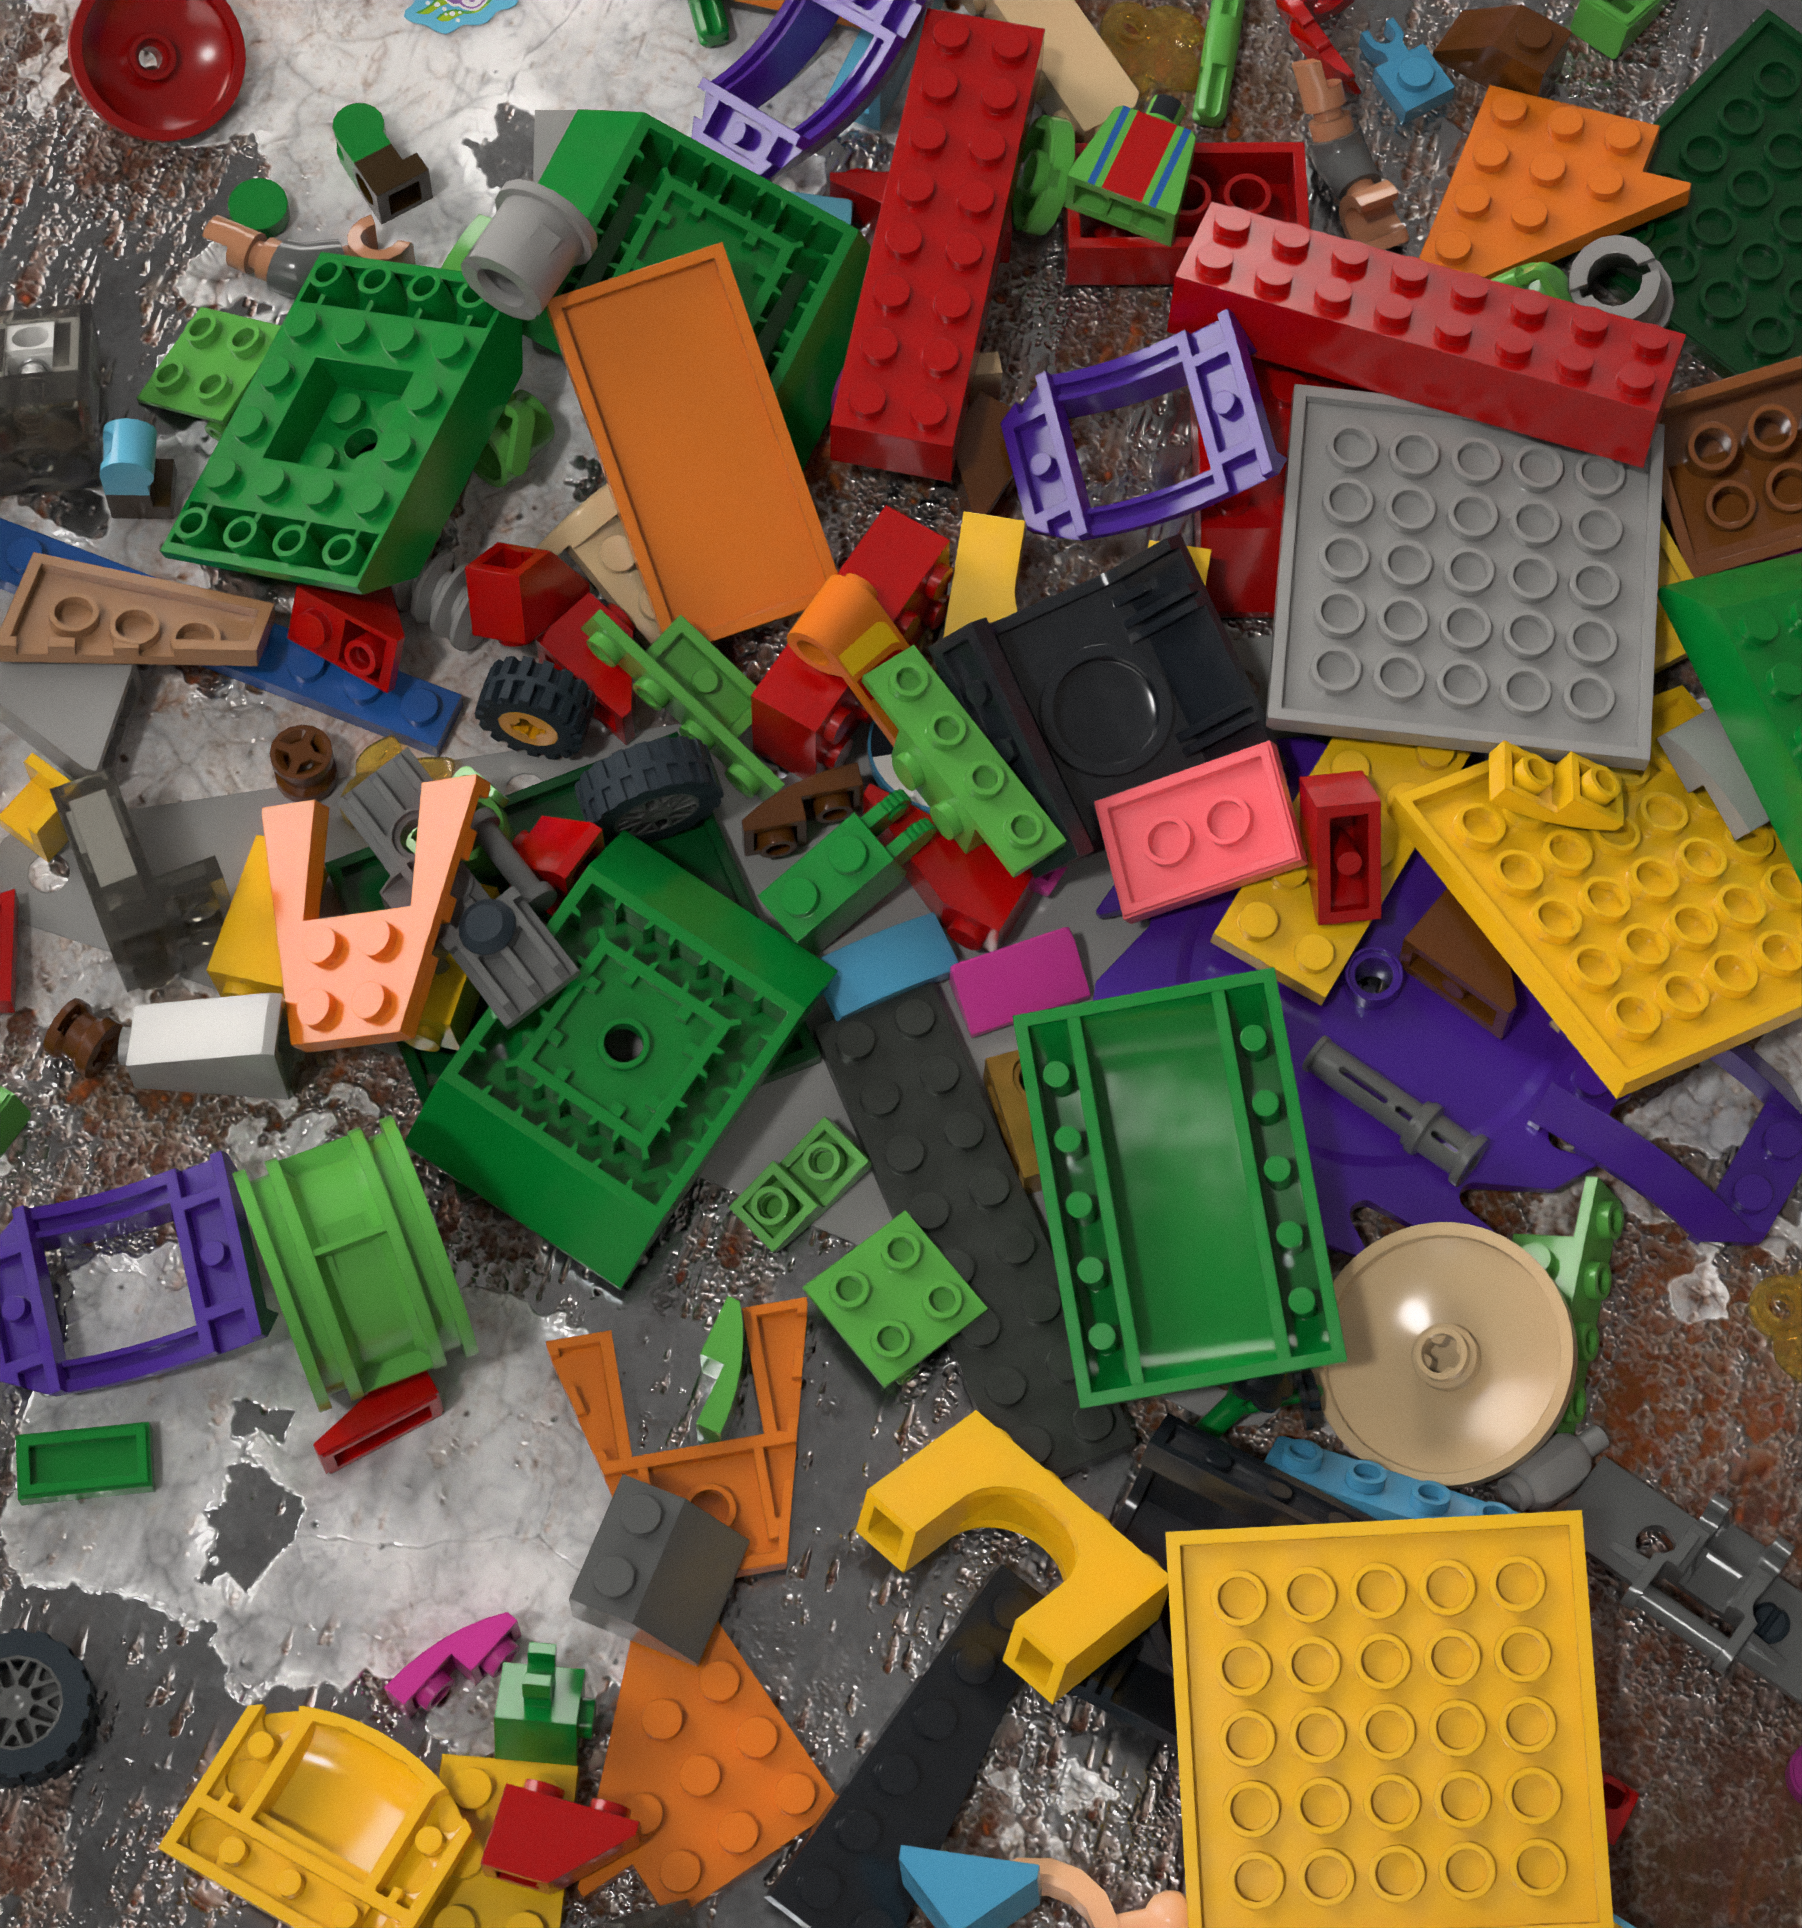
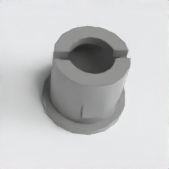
M515 179L507 181L495 198L497 212L461 263V269L469 286L484 301L514 318L532 320L537 315L540 316L572 267L588 262L597 249L598 242L596 232L588 219L571 202L554 190L541 184Z
M1621 235L1601 237L1585 246L1573 261L1569 275V294L1574 303L1596 307L1604 312L1644 323L1656 324L1663 328L1667 327L1674 307L1672 283L1661 263L1655 259L1647 246L1635 238ZM1624 267L1634 269L1642 274L1640 290L1632 300L1625 304L1617 306L1605 305L1596 300L1592 295L1586 296L1587 288L1593 280L1609 269Z

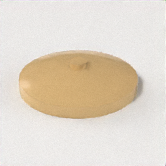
M1455 1222L1419 1224L1388 1234L1372 1243L1357 1254L1336 1277L1333 1283L1348 1363L1311 1370L1316 1384L1320 1385L1324 1390L1320 1401L1327 1421L1339 1439L1361 1460L1376 1462L1384 1469L1421 1481L1438 1482L1448 1489L1466 1488L1492 1481L1516 1469L1530 1459L1554 1433L1565 1414L1575 1385L1578 1366L1576 1331L1569 1307L1558 1285L1538 1261L1519 1245L1500 1234L1470 1224Z

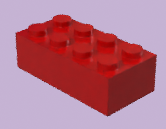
M1305 142L1196 143L1191 173L1175 238L1171 247L1068 209L1063 205L1065 285L1174 284L1175 275L1211 201L1226 206L1239 207L1245 211L1283 222L1296 223L1310 229ZM1075 143L1074 163L1089 143Z
M885 505L836 575L846 576V574L852 573L867 580L877 591V601L910 647L915 645L919 650L917 642L927 627L933 630L938 628L948 611L950 596L947 595L948 584L953 575V568L949 566L950 540ZM789 644L785 646L751 694L753 751L802 779L842 766L852 749L854 740L851 736L862 721L867 724L873 721L870 714L842 677L821 672L808 665L794 653Z

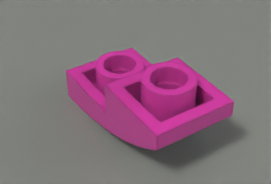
M505 1612L470 1624L443 1638L411 1661L384 1687L390 1702L410 1719L421 1707L426 1711H430L446 1696L453 1686L454 1679L450 1675L455 1669L475 1686L487 1673L492 1678H496L502 1673L503 1662H512L520 1651V1646L516 1644V1641L521 1637L518 1621L511 1614Z

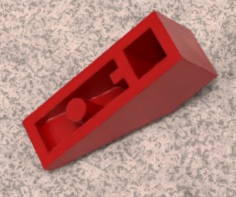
M869 783L863 793V815L878 802H881L884 797H887L889 793ZM910 804L906 812L882 832L878 839L886 847L914 822L928 818L933 825L934 823L930 814ZM936 828L937 832L931 841L902 865L907 871L905 877L931 913H935L940 925L947 929L948 935L955 942L973 951H979L981 948L989 952L1001 949L1033 896L1035 878L1030 868L1013 878L987 844L983 843L965 854L954 838L952 840L946 839Z

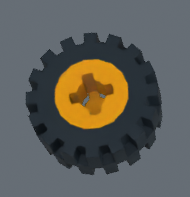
M509 656L504 661L498 659L490 668L474 714L475 719L480 720L479 726L483 731H492L490 737L497 742L506 741L508 743L507 747L518 751L521 748L527 750V755L538 757L540 753L544 754L547 759H557L559 754L564 758L572 757L574 752L578 753L582 747L597 702H594L596 696L593 691L587 690L588 684L583 679H573L574 673L566 668L560 671L554 668L555 663L544 660L543 664L536 663L534 657L523 656L522 661H519L515 656Z

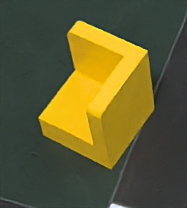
M31 753L23 762L31 781L0 813V826L49 863L74 836L68 820L74 817L69 804L81 800L83 797L76 784L36 754Z

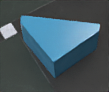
M901 1845L899 1863L903 1885L935 1928H1007L1040 1905L1042 1887L1040 1866L1037 1864Z

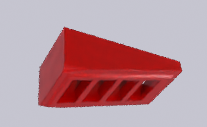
M427 1371L369 1392L313 1444L325 1473L332 1474L443 1415L444 1409L439 1392Z

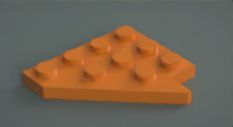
M1489 85L1419 258L1429 263L1465 273L1478 274L1483 278L1491 280L1517 266L1520 267L1528 263L1542 261L1552 263L1582 250L1598 238L1620 234L1686 206L1690 200L1692 183L1647 172L1659 141V125Z
M718 1621L698 1667L630 1641L597 1798L612 1801L631 1810L629 1819L640 1822L642 1835L638 1848L579 1880L578 1892L584 1902L634 1869L672 1926L808 1834L835 1796L825 1778Z

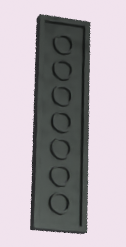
M931 982L900 994L837 1022L836 1019L813 1027L815 1041L862 1150L872 1162L871 1171L892 1219L906 1210L988 1308V1311L946 1342L974 1409L994 1426L1007 1432L1021 1449L1042 1467L1052 1471L1059 1478L1134 1449L1136 1441L1119 1403L1080 1409L1054 1256L1024 1188H1022L1020 1179L933 983Z

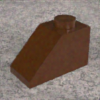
M1522 4L1462 10L1433 51L1432 56L1436 61L1486 88L1492 85L1544 98L1562 71L1573 32Z
M981 391L966 412L952 481L962 514L966 511L1000 517L1017 492L1000 424L1012 407Z
M1446 888L1404 938L1399 960L1404 971L1501 1040L1509 1031L1517 1006L1511 967L1450 890Z

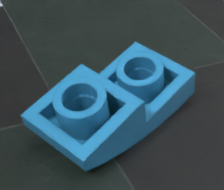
M934 912L884 929L819 958L838 971L824 992L826 1001L837 1022L932 982L934 984L949 979L950 967L959 963Z

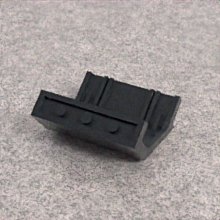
M1181 533L1161 540L1105 573L991 623L988 622L987 618L970 622L928 647L947 688L1067 840L1064 847L1030 868L1035 879L1106 850L1094 801L1269 740L1277 745L1282 767L1288 764L1272 729L1266 726V716Z
M1168 1413L1147 1444L1139 1462L1142 1467L1113 1527L1143 1553L1152 1556L1162 1569L1168 1573L1165 1532L1379 1520ZM1168 1593L1159 1619L1067 1692L1066 1695L1077 1696L1111 1714L1122 1725L1137 1728L1172 1746L1178 1753Z

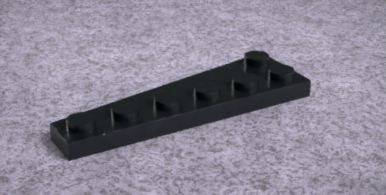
M1003 1564L997 1565L992 1569L764 1896L765 1899L803 1928H904L916 1901L902 1882L899 1863L901 1845L933 1850L941 1849L1021 1678L1002 1661L1015 1621L1044 1598L1042 1594Z

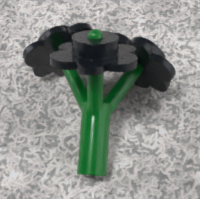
M1301 1371L1291 1372L1293 1386L1285 1378L1288 1373L1230 1383L1226 1395L1194 1426L1220 1438L1244 1415L1261 1411L1273 1413L1279 1407L1297 1404L1304 1430H1313L1311 1413L1322 1411L1320 1397L1323 1395L1324 1390L1320 1385L1316 1384L1313 1372L1301 1375Z

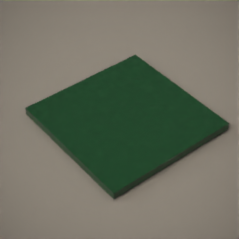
M1767 8L1653 123L1660 126L1659 141L1647 172L1692 183L1688 205L1617 234L1635 238L1647 246L1655 259L1661 263L1671 279L1674 296L1671 319L1665 329L1686 334L1683 349L1722 379L1802 356V34ZM1581 250L1573 254H1570L1565 258H1567L1570 262L1573 263V261L1581 252ZM1620 267L1609 269L1594 280L1622 302L1627 303L1640 290L1642 274L1634 269Z

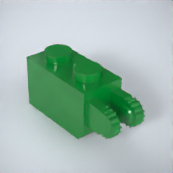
M903 789L889 793L887 797H884L881 802H878L861 818L855 812L851 814L757 896L792 939L813 955H818L898 886L907 873L902 865L918 853L923 846H926L932 837L935 836L937 832L936 827L928 818H924L911 824L886 847L878 839V836L899 819L910 807L912 799Z

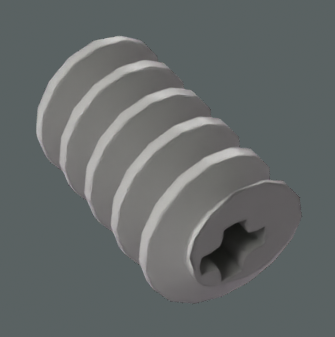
M434 545L417 578L389 587L392 589L398 609L402 611L410 610L412 619L423 625L430 623L432 633L441 638L449 637L451 646L462 652L471 650L482 643L485 637L472 634L465 566L469 563L461 564L452 573L450 570L455 560V553L446 548L432 559Z

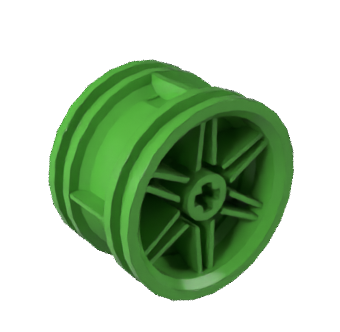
M392 1115L379 1119L381 1133L365 1139L361 1128L357 1127L347 1131V1136L279 1161L277 1157L264 1161L268 1175L249 1181L245 1169L232 1173L320 1413L332 1409L328 1397L331 1394L347 1389L351 1401L364 1397L365 1393L433 1368L436 1370L447 1366L444 1352L460 1346L465 1358L479 1353L474 1332L442 1239L408 1150Z

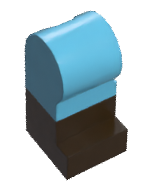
M115 419L107 422L103 428L104 452L103 461L100 465V479L111 517L120 519H173L177 477L174 459H157V430L149 423L138 419Z

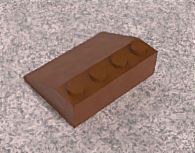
M1802 356L1669 395L1659 423L1665 425L1661 514L1670 536L1693 577L1697 578L1738 568L1802 549Z

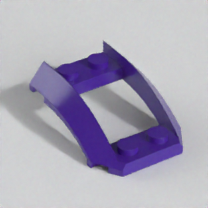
M785 0L768 27L733 65L712 81L702 77L698 88L705 91L702 119L694 116L691 138L771 182L774 181L778 176L799 165L834 140L871 105L898 69L925 20L927 8H931L935 0ZM839 16L874 35L865 53L838 90L815 113L796 128L791 129L758 109L788 84L807 64L827 38Z
M1226 309L1218 313V321L1191 334L1183 330L1156 344L1111 361L1052 375L1044 371L1035 376L1037 386L1023 405L1015 402L1000 423L1028 531L1038 535L1080 541L1123 534L1195 513L1280 473L1287 458L1276 451L1250 358V355L1256 353L1257 350L1232 311ZM1188 385L1211 469L1146 495L1091 508L1068 419L1126 407Z
M1745 1043L1709 1058L1742 1083L1764 1104L1714 1192L1660 1148L1609 1116L1618 1099L1615 1098L1574 1045L1527 1125L1536 1130H1539L1541 1127L1574 1146L1573 1152L1602 1168L1642 1195L1689 1234L1687 1239L1696 1245H1699L1700 1242H1733L1731 1246H1759L1802 1173V1104L1791 1085Z
M218 1151L210 1154L211 1160L182 1171L174 1168L147 1179L98 1194L31 1208L22 1205L12 1209L13 1219L0 1234V1382L55 1397L160 1375L268 1337L279 1313L267 1309L246 1211L232 1175L238 1169L226 1152ZM174 1221L196 1325L133 1346L67 1360L45 1251L88 1244L150 1229Z

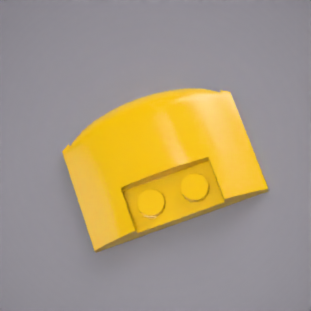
M264 1704L248 1705L161 1841L158 1849L225 1892L232 1893L290 1928H419L475 1836L469 1821L466 1818L463 1820L454 1799L449 1794L450 1791L419 1758L382 1732L359 1721L313 1707L299 1706V1711L266 1714L267 1707Z

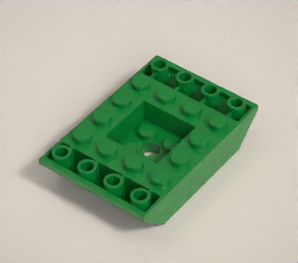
M578 109L538 184L557 192L571 202L588 219L596 232L598 247L586 264L572 267L553 297L723 242L803 471L832 414V394L838 376L844 367L870 256V244L859 229L645 112ZM546 308L535 319H522V335L562 356Z
M321 252L160 552L168 559L362 595L417 578L523 374L522 319L507 315L484 301L469 286L462 271ZM377 443L372 451H366L357 456L367 445Z
M625 830L588 865L546 925L547 929L582 974L509 1030L489 1006L438 1078L404 1141L406 1148L619 1290L623 1288L838 973L836 969ZM619 1029H627L636 1033L643 1045L641 1053L637 1058L629 1062L613 1060L604 1048V1042L609 1034Z

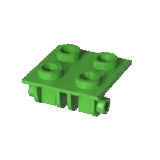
M200 307L164 360L154 370L152 377L137 396V401L208 420L204 428L205 431L212 438L219 441L281 326Z
M906 1210L802 1287L803 1291L884 1389L895 1381L900 1386L910 1381L920 1370L917 1366L918 1363L988 1311L986 1305Z

